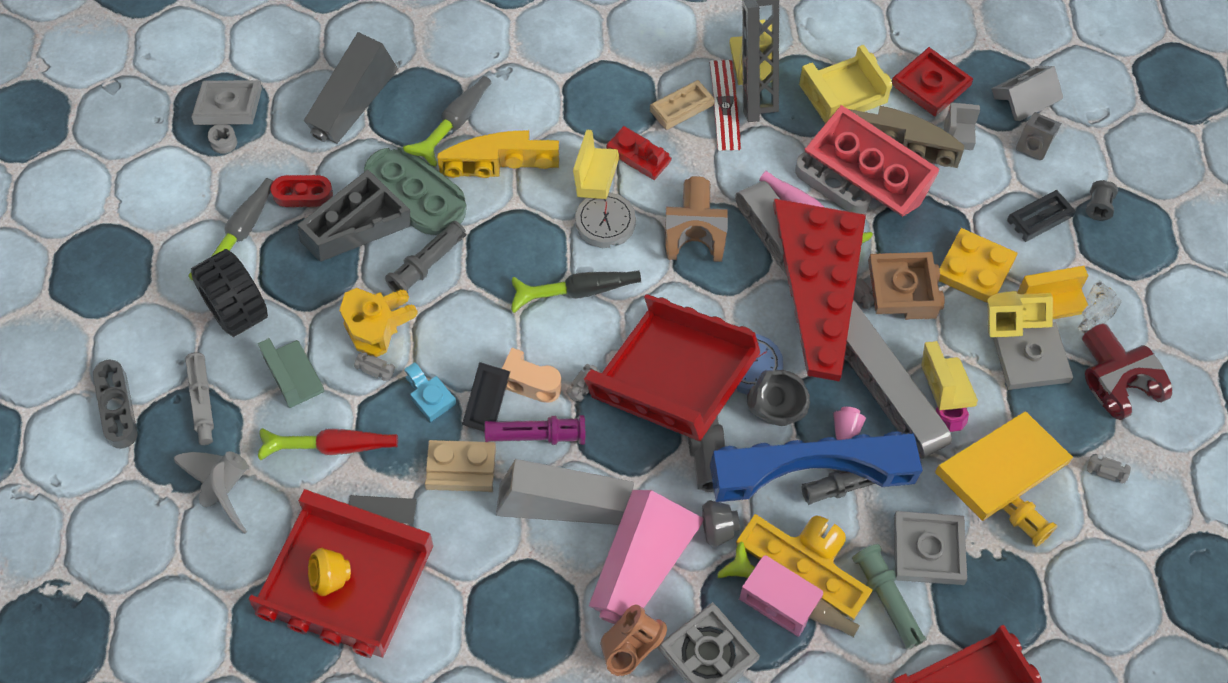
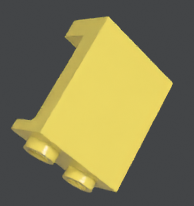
M865 45L857 47L855 57L818 70L813 62L802 66L799 82L800 87L825 124L841 105L847 109L865 112L886 104L892 88L889 75L882 71L877 64L876 57L873 53H869Z

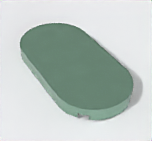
M397 147L398 150H390V148L380 149L367 159L364 172L368 169L410 209V225L425 234L438 235L452 221H457L460 224L463 222L467 210L463 191L421 157L404 152L403 148Z

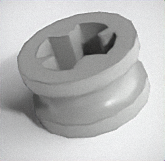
M214 125L210 128L208 139L215 152L226 154L235 149L237 138L230 125Z

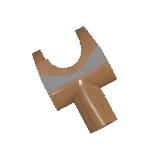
M692 176L684 181L683 207H666L665 247L668 260H677V254H679L683 244L698 241L707 245L710 249V253L713 255V262H722L728 229V209H710L711 184L704 177Z

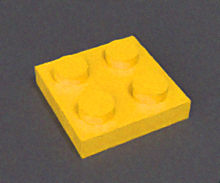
M961 228L939 268V282L987 303L990 296L999 293L1018 253Z

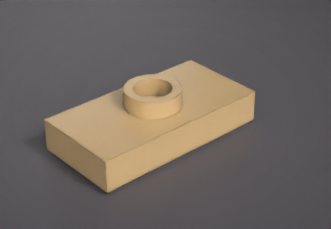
M696 80L650 104V112L664 129L668 130L714 106L715 99L701 82Z

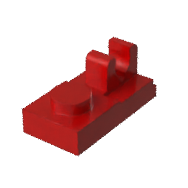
M625 126L606 145V149L618 150L619 160L653 180L661 174L672 160L669 153L664 151L662 147L652 144L650 140Z

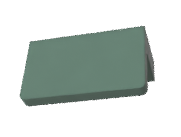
M270 338L258 343L262 356L289 408L324 392V387L298 340L278 349H275Z

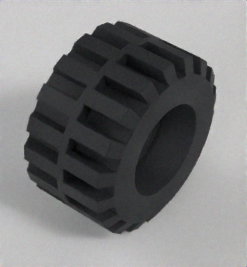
M228 249L222 250L191 268L192 279L201 297L216 321L230 336L235 337L268 318L265 301L241 261Z

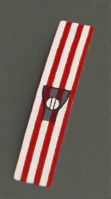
M711 60L710 70L713 97L715 99L717 149L719 151L740 150L739 117L732 60Z

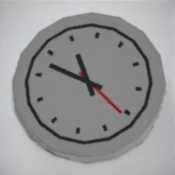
M611 192L608 193L607 199L585 198L579 204L575 214L576 228L580 237L590 245L600 248H610V245L625 243L632 236L636 226L635 210L631 203L621 195Z

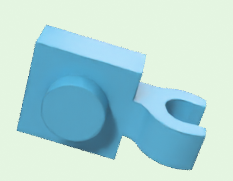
M415 362L404 369L407 373V376H405L407 381L415 389L410 394L411 400L429 422H432L456 405V398L437 376L428 381L421 368Z

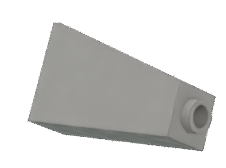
M515 459L499 484L496 516L619 525L632 493L634 482Z

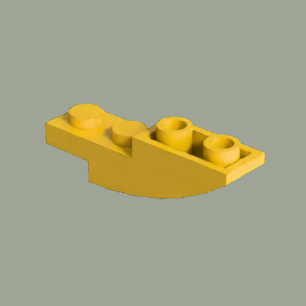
M529 130L498 132L475 137L438 153L439 172L444 176L452 178L460 176L488 178L500 177V167L513 169L520 167L559 168V140H530Z

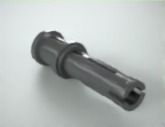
M452 221L444 231L438 234L415 256H407L400 268L394 273H388L385 276V280L393 292L404 289L409 293L408 289L418 280H424L427 277L428 269L451 250L454 245L466 237L467 234L464 227L457 221Z

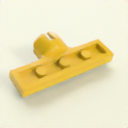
M754 514L737 539L736 545L743 542L745 550L759 560L766 555L823 591L821 599L854 621L873 590L834 564V558L846 541L844 531L834 524L823 539L822 536L828 528L827 522L829 519L816 515L809 520L799 536L791 537Z

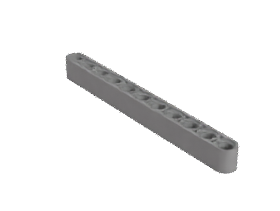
M761 181L737 192L735 195L736 203L745 219L787 276L782 242L778 233L777 217L773 209L774 199H779V197L766 181ZM853 299L844 357L897 431L902 434L914 433L920 459L950 445L952 438L946 424Z

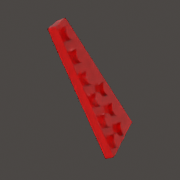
M774 199L773 209L777 217L778 233L782 242L790 293L794 301V313L796 323L799 326L800 342L807 376L840 382L866 215Z

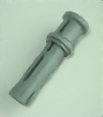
M879 544L871 545L855 554L852 560L855 564L860 565L868 580L866 586L871 588L872 592L876 591L905 644L906 650L912 649L913 645L918 646L927 639L920 630L894 582L896 580V573L894 570H889L880 553L882 551Z

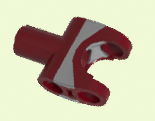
M1104 323L1094 326L1082 336V341L1098 362V364L1085 370L1087 385L1099 403L1113 418L1122 420L1132 414V406L1128 399L1127 388H1138L1157 402H1164L1171 398L1172 385L1162 364L1149 347L1141 345L1126 352L1108 325Z

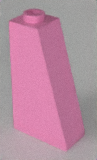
M632 490L589 607L601 612L599 618L612 624H616L632 605L637 604L645 608L702 525L704 518L652 490Z

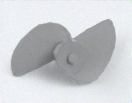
M230 451L226 452L224 456L200 452L176 455L174 457L175 463L202 483L199 503L203 507H209L216 502H220L237 527L244 534L247 533L227 495L244 472L249 469L245 459L239 454Z

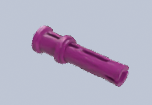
M579 415L578 418L558 419L557 416L548 417L547 421H485V442L548 440V444L557 445L558 442L578 441L579 445H585L584 415Z

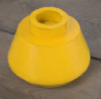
M318 548L311 554L308 563L309 583L312 591L319 596H326L342 588L345 581L350 579V563L348 560H344L342 554L324 548Z

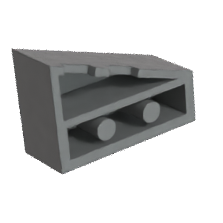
M367 169L297 225L299 240L322 262L410 227V209Z

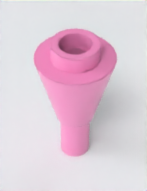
M842 407L840 411L833 413L836 439H851L860 434L866 417L860 414L859 409Z

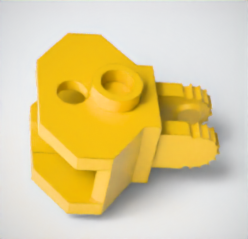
M354 288L344 293L339 311L344 319V327L357 351L365 352L367 355L374 357L387 353L391 336L398 332L397 327L416 317L418 311L412 304L394 310L408 302L409 295L406 290L400 289L384 297L381 292L372 294L359 288Z

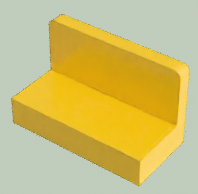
M1085 266L1024 276L1017 291L1018 294L1051 293L1053 296V319L1086 314L1089 311V305L1082 291V287L1089 276Z

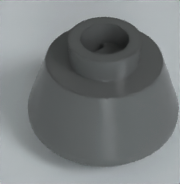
M708 500L702 506L706 542L713 547H717L733 539L734 531L740 530L737 510L731 511L729 504Z

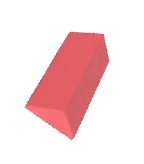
M842 105L805 148L806 153L902 217L921 205L940 170Z

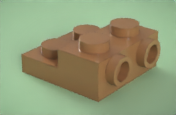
M932 252L870 254L868 263L876 314L904 313L905 320L937 318L939 311L944 308L945 299L943 291L938 289L940 269L938 264H934Z

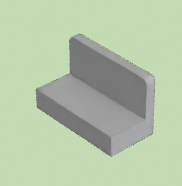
M1035 66L991 88L994 99L1009 100L1015 121H1021L1033 115L1034 112L1037 113L1063 99L1055 66Z

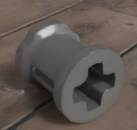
M1105 180L1093 182L1090 188L1091 202L1086 206V214L1094 220L1104 221L1111 219L1114 214L1112 203L1118 194V187L1113 182Z

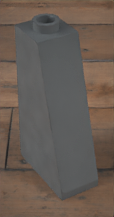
M357 32L304 119V122L311 129L310 134L322 142H326L328 139L338 144L396 73L398 68L383 43Z

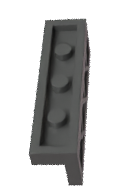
M742 0L743 113L748 122H759L760 113L779 112V0ZM772 5V15L762 24L760 22L759 6ZM771 24H772V32L768 29V27H769ZM765 31L772 37V43L762 52L760 50V35ZM771 52H772V60H771L770 58H768V56H769V54H770ZM765 60L771 65V72L762 80L760 78V64ZM764 88L771 93V104L760 105V92Z

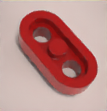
M284 175L275 179L271 184L273 200L282 207H320L333 197L331 182L328 178L321 175Z

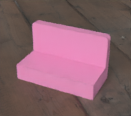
M765 555L742 586L739 600L799 637L806 627L809 616L822 598L823 591Z

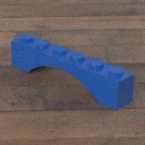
M890 432L879 437L861 434L844 440L827 437L817 442L809 443L793 440L784 445L771 446L768 443H759L751 448L737 449L735 446H725L717 451H713L710 461L716 502L750 499L760 488L772 480L794 471L810 468H831L847 471L867 478L881 487L915 484L923 471L914 433L902 434L901 432Z

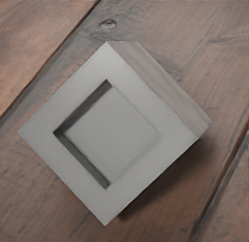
M950 103L944 122V131L965 146L964 150H973L976 144L975 124L980 113V106Z

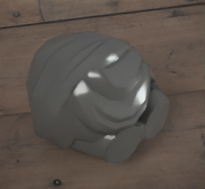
M785 370L763 371L757 383L751 387L747 395V405L750 412L777 426H787L802 420L807 415L810 404V395L804 381L795 373Z

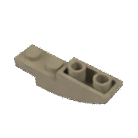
M884 106L879 107L878 114L849 109L928 162L944 167L958 168L965 146L940 127L912 114Z

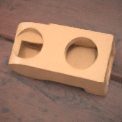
M511 348L502 369L511 371L506 390L545 403L558 399L561 394L560 372L553 366L546 365L540 367L524 361V352Z

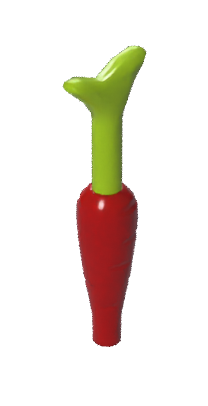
M261 428L259 435L263 445L258 451V458L263 460L281 449H317L321 454L343 455L379 448L398 447V435L377 434L348 429H325L320 431L317 436H279Z

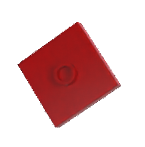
M928 47L896 74L891 82L893 87L936 117L972 85L973 78Z

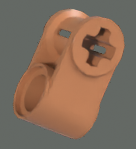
M635 604L629 607L618 622L601 638L600 645L608 671L616 676H625L633 672L640 662L662 643L667 632L666 623L659 619L654 620L645 614L644 608L640 605Z

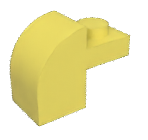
M1009 291L992 295L987 300L988 334L990 337L1023 336V328L1053 327V296L1051 293L1018 294L1017 291Z

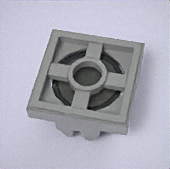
M713 602L663 640L658 646V650L686 683H737L744 672L760 658V655Z

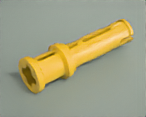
M1018 497L1002 509L1010 515V523L1014 527L1019 526L1033 540L1032 544L1038 547L1056 530L1057 525L1054 522L1049 523L1035 510L1036 505L1028 500L1024 502Z

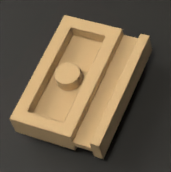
M429 440L425 480L426 490L493 492L496 443Z

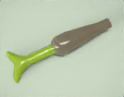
M740 542L736 547L735 560L718 572V578L727 576L749 578L755 567L747 557L743 542ZM820 599L809 616V619L841 630L853 638L860 626L846 618L823 599Z

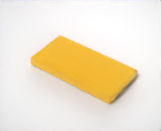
M1025 411L938 465L935 473L984 521L1068 465L1073 456Z

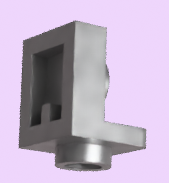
M1034 112L1025 125L1016 150L1043 160L1062 123Z

